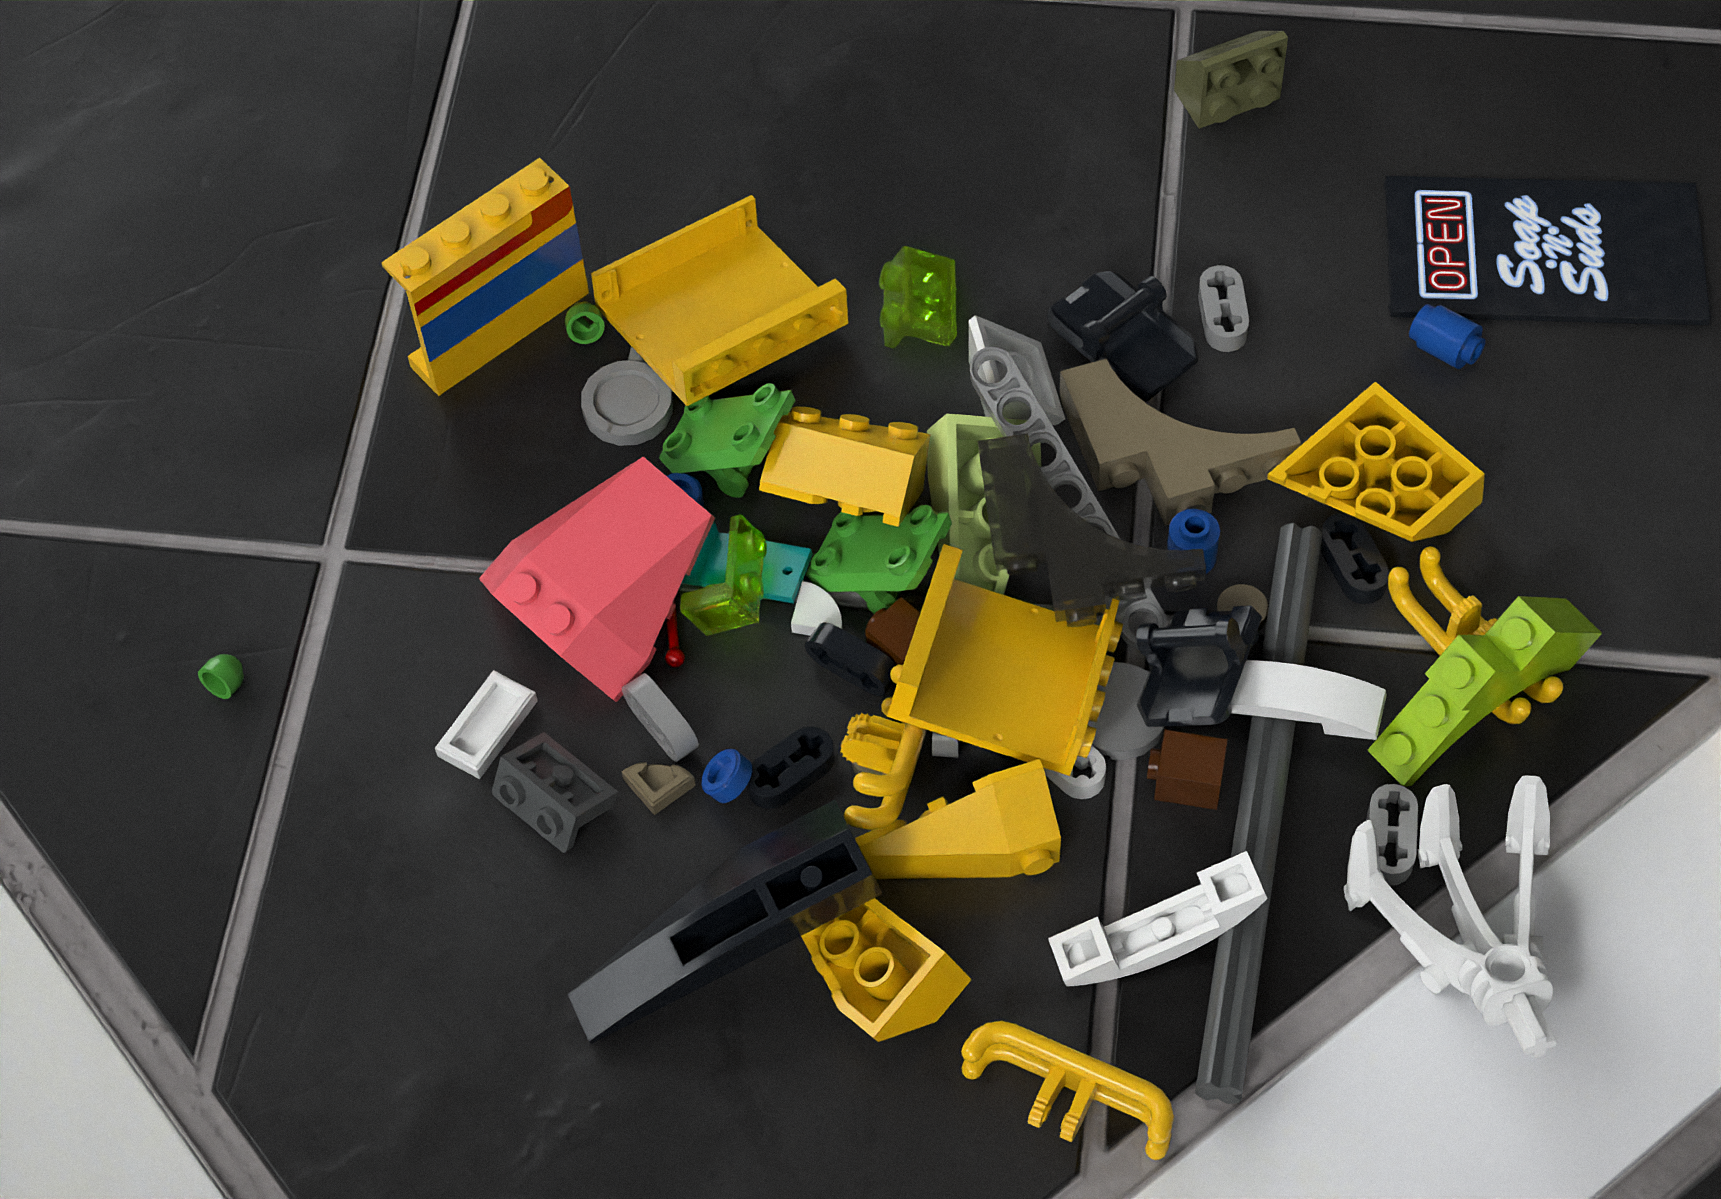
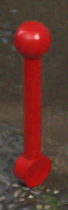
M675 607L670 620L667 619L669 650L666 652L665 660L669 666L677 668L684 663L685 654L679 649Z

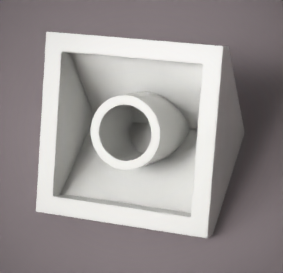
M976 315L969 320V364L973 356L983 348L989 346L999 347L1007 351L1013 358L1051 424L1057 425L1065 420L1041 342ZM997 360L985 361L978 369L979 377L987 383L1000 382L1007 373L1006 367ZM981 400L985 417H991ZM1013 401L1005 406L1002 414L1004 418L1029 420L1031 410L1027 404L1021 401Z

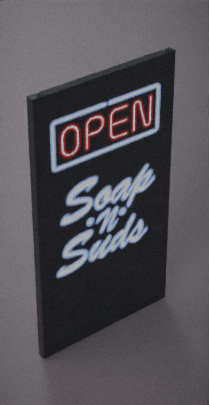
M1386 176L1383 187L1386 196L1390 292L1388 309L1391 317L1415 318L1418 312L1425 305L1429 304L1435 308L1442 305L1467 319L1709 326L1711 312L1709 310L1696 183Z

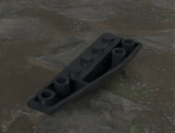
M836 800L737 850L568 993V997L588 1041L593 1044L882 895L883 893Z

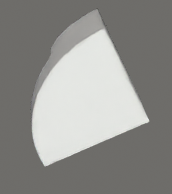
M802 581L791 621L792 633L811 636L818 625L823 622L831 623L842 629L840 610L831 595L815 584Z

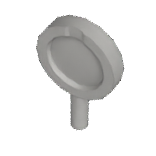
M631 346L628 360L616 361L603 366L588 378L581 392V408L583 418L589 430L602 441L618 446L638 445L655 438L667 427L673 414V396L669 386Z

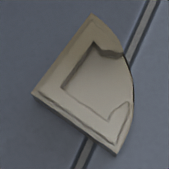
M642 762L621 771L623 780L654 815L696 786L694 776L686 769L674 764L671 766L662 764L647 765V762Z

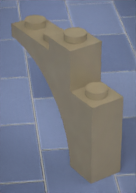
M1107 359L1060 372L1059 399L1097 490L1101 491L1112 487L1124 488L1132 485L1137 480L1145 478L1164 525H1169L1175 515L1187 509H1200L1212 513L1214 494L1220 492L1225 494L1233 493L1245 485L1266 480L1267 474L1302 444L1295 428L1258 434H1235L1212 431L1180 422L1159 412L1136 396L1119 379Z

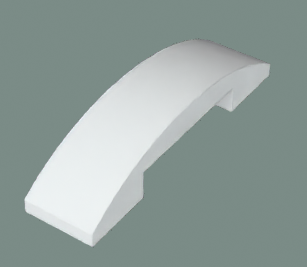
M1246 660L1230 704L1232 706V713L1322 723L1324 734L1377 740L1387 694L1383 688L1336 672L1297 664Z
M1245 851L1197 872L1201 882L1200 885L1104 927L1099 918L1095 917L1048 938L1066 986L1104 982L1156 967L1199 948L1244 920L1268 899L1248 852Z

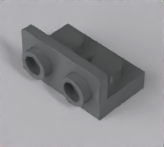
M545 732L501 756L492 788L494 797L563 853L573 848L578 829L613 808L618 795V791Z

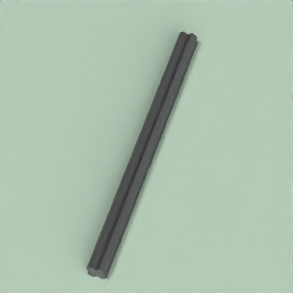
M1290 523L1282 526L1280 529L1261 661L1304 666L1323 535L1319 529L1312 525L1302 529L1295 523ZM1252 716L1231 857L1245 851L1248 852L1268 899L1244 920L1221 934L1218 938L1195 1094L1205 1100L1219 1099L1226 1104L1240 1102L1242 1099L1296 720Z

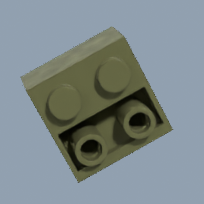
M1256 31L1177 60L1174 91L1199 129L1216 122L1227 121L1232 116L1256 107H1265L1273 101L1280 99L1288 36L1284 31Z

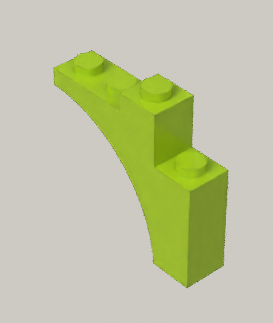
M1518 596L1485 635H1458L1425 673L1429 680L1369 747L1368 751L1400 785L1405 787L1412 786L1452 744L1501 704L1544 678L1569 671L1602 635V632L1566 598Z

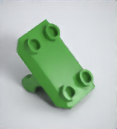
M769 383L760 387L753 395L714 400L706 396L689 406L685 405L681 420L674 432L663 443V451L659 459L672 473L705 471L715 479L718 487L725 494L735 498L742 497L749 486L747 478L754 465H759L776 437L773 432L783 415H788L796 401L792 390L779 391L774 384Z
M921 505L911 513H908L900 526L896 527L882 523L883 514L855 516L840 512L834 518L832 527L819 551L812 558L806 576L813 584L826 592L858 593L867 602V607L873 614L882 608L888 609L897 601L902 591L916 589L926 575L933 561L930 557L940 539H945L952 525L949 513L946 511L934 512L929 505Z

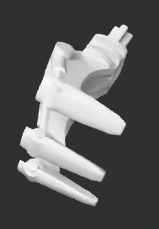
M1525 775L1520 778L1514 788L1508 812L1505 846L1507 853L1520 854L1518 894L1514 897L1512 934H1504L1502 939H1498L1484 919L1457 860L1460 858L1459 851H1462V844L1460 841L1459 814L1455 792L1450 785L1443 784L1432 788L1426 798L1420 826L1417 855L1420 868L1439 864L1454 904L1451 911L1464 944L1459 945L1438 932L1418 916L1385 881V877L1380 871L1379 846L1375 825L1371 820H1366L1359 825L1352 837L1347 884L1344 886V896L1348 902L1349 910L1352 911L1356 907H1362L1371 901L1401 935L1400 941L1425 968L1420 972L1423 984L1435 994L1440 993L1448 985L1452 984L1461 993L1471 995L1475 1007L1482 1012L1487 1025L1495 1026L1506 1022L1510 1023L1525 1055L1533 1054L1534 1058H1539L1545 1055L1546 1049L1555 1047L1557 1044L1556 1039L1542 1014L1552 1000L1553 987L1542 962L1543 936H1535L1536 898L1532 895L1534 855H1548L1550 847V812L1546 786L1542 779L1538 776Z

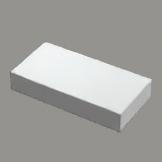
M493 670L435 747L437 756L480 779L537 703L536 692Z

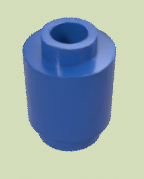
M1429 304L1425 305L1414 318L1409 331V338L1416 341L1417 348L1457 369L1462 368L1466 363L1474 364L1485 346V339L1481 337L1482 326L1442 305L1436 308Z
M1187 509L1175 515L1170 522L1166 557L1169 566L1182 578H1201L1212 570L1216 563L1220 527L1217 520L1210 513L1200 509Z

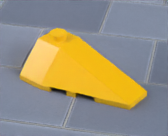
M1037 759L978 779L972 782L976 792L951 804H948L944 797L938 798L928 803L929 810L925 811L919 819L909 824L904 820H896L893 824L883 829L871 830L856 837L855 840L875 879L1013 877L1022 873L1036 875L1045 872L1054 863L1060 862L1061 835L1041 760Z
M875 898L801 936L812 956L813 964L826 981L837 1008L877 1042L937 1022L972 980L945 951Z

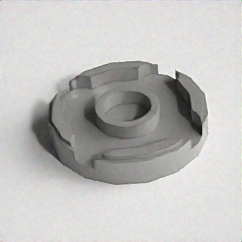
M1113 663L1106 687L1097 686V690L1106 692L1097 722L1088 721V726L1096 728L1092 746L1102 755L1110 756L1112 760H1127L1142 756L1156 746L1164 734L1165 727H1147L1138 710L1137 701L1149 671L1132 663Z

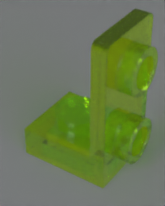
M742 514L730 518L725 582L710 584L704 588L681 594L680 612L706 636L759 622L760 600L764 596L762 583L763 559L767 554V544L761 531L755 529Z

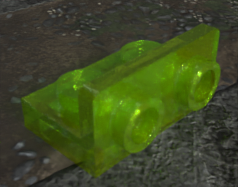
M903 245L891 262L885 263L879 279V286L884 290V305L880 314V326L884 328V345L895 348L902 338L908 335L949 346L957 337L955 260Z

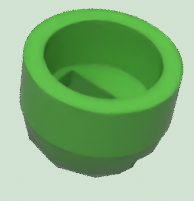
M587 301L577 302L566 313L565 326L567 334L574 342L589 344L602 336L605 328L603 316L594 304ZM582 316L588 317L593 323L589 325Z
M228 654L214 656L198 671V677L204 687L222 699L230 698L240 687L244 679L241 662L235 656Z

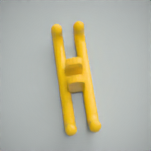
M1429 546L1424 548L1420 554V570L1430 591L1452 615L1449 619L1447 631L1445 632L1415 599L1408 584L1409 574L1405 568L1397 566L1389 572L1388 589L1394 604L1403 617L1441 656L1458 635H1485L1497 619L1493 618L1486 621L1481 616L1482 603L1473 595L1464 598L1445 577L1441 569L1439 550ZM1550 676L1544 681L1540 680L1527 687L1523 691L1541 703H1552L1561 695L1563 683L1558 677ZM1519 697L1512 702L1507 700L1493 710L1492 713L1508 724H1520L1530 715L1531 704L1527 699Z
M900 664L894 666L890 671L891 680L896 684L903 667ZM893 697L886 698L881 704L882 712L886 716ZM863 713L860 715L856 714L855 717H851L847 726V733L849 735H845L840 746V752L843 753L842 757H846V761L850 760L852 764L856 762L859 766L886 773V775L860 772L854 777L853 787L856 791L865 795L883 797V800L878 808H865L857 805L849 806L844 812V818L847 824L852 827L866 830L883 829L893 824L902 811L926 736V729L875 715L869 716L868 713L866 715Z
M996 1021L985 1023L975 1029L964 1042L961 1054L965 1060L961 1069L967 1079L974 1080L979 1078L988 1064L999 1060L1011 1063L1045 1078L1029 1113L1028 1124L1040 1128L1043 1122L1047 1120L1052 1105L1062 1088L1066 1087L1075 1091L1076 1094L1069 1112L1065 1114L1061 1123L1060 1138L1069 1142L1074 1140L1094 1099L1133 1116L1146 1124L1148 1127V1141L1145 1146V1152L1149 1158L1160 1160L1167 1154L1172 1136L1174 1114L1168 1097L1162 1089L1153 1083L1010 1022Z

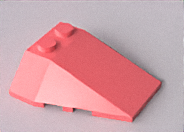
M641 457L512 540L479 579L499 602L561 658L617 702L623 696L622 687L640 676L651 663L656 652L654 643L665 619L670 620L676 607V604L673 603L684 576L690 575L715 517L645 457Z

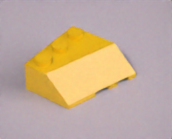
M1377 382L1369 386L1267 474L1268 480L1411 542L1447 534L1482 503L1485 477L1484 472Z
M793 407L788 415L782 416L773 432L776 437L767 453L759 490L809 504H823L828 502V499L838 501V506L842 508L841 512L855 516L863 515V512L884 513L882 523L899 527L923 492L930 434L918 432V427L910 423L891 422L888 427L869 424L870 419L860 415L844 414L840 416L839 420L821 417V411L815 408Z

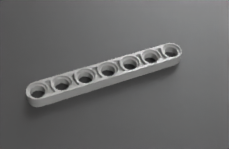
M989 346L979 350L970 362V379L974 389L1104 608L1109 609L1112 598L1120 600L1115 621L1123 623L1121 632L1123 640L1129 646L1138 649L1136 636L1128 627L1130 617L1138 612H1147L1153 615L1159 628L1166 627V617L1163 609L1013 358L1007 351L999 347ZM988 360H997L1006 367L1007 373L1000 382L987 383L978 375L980 365ZM1013 401H1021L1027 404L1031 410L1029 420L1020 425L1008 423L1002 414L1007 404ZM1037 443H1047L1055 449L1056 458L1050 465L1038 467L1028 460L1027 452L1029 448ZM1064 484L1076 487L1082 497L1079 504L1071 509L1058 507L1052 499V494L1057 487ZM1090 526L1101 529L1107 538L1104 547L1095 552L1084 550L1077 541L1079 532ZM1121 569L1130 575L1132 585L1126 593L1120 595L1112 594L1104 588L1102 582L1104 575L1110 570Z

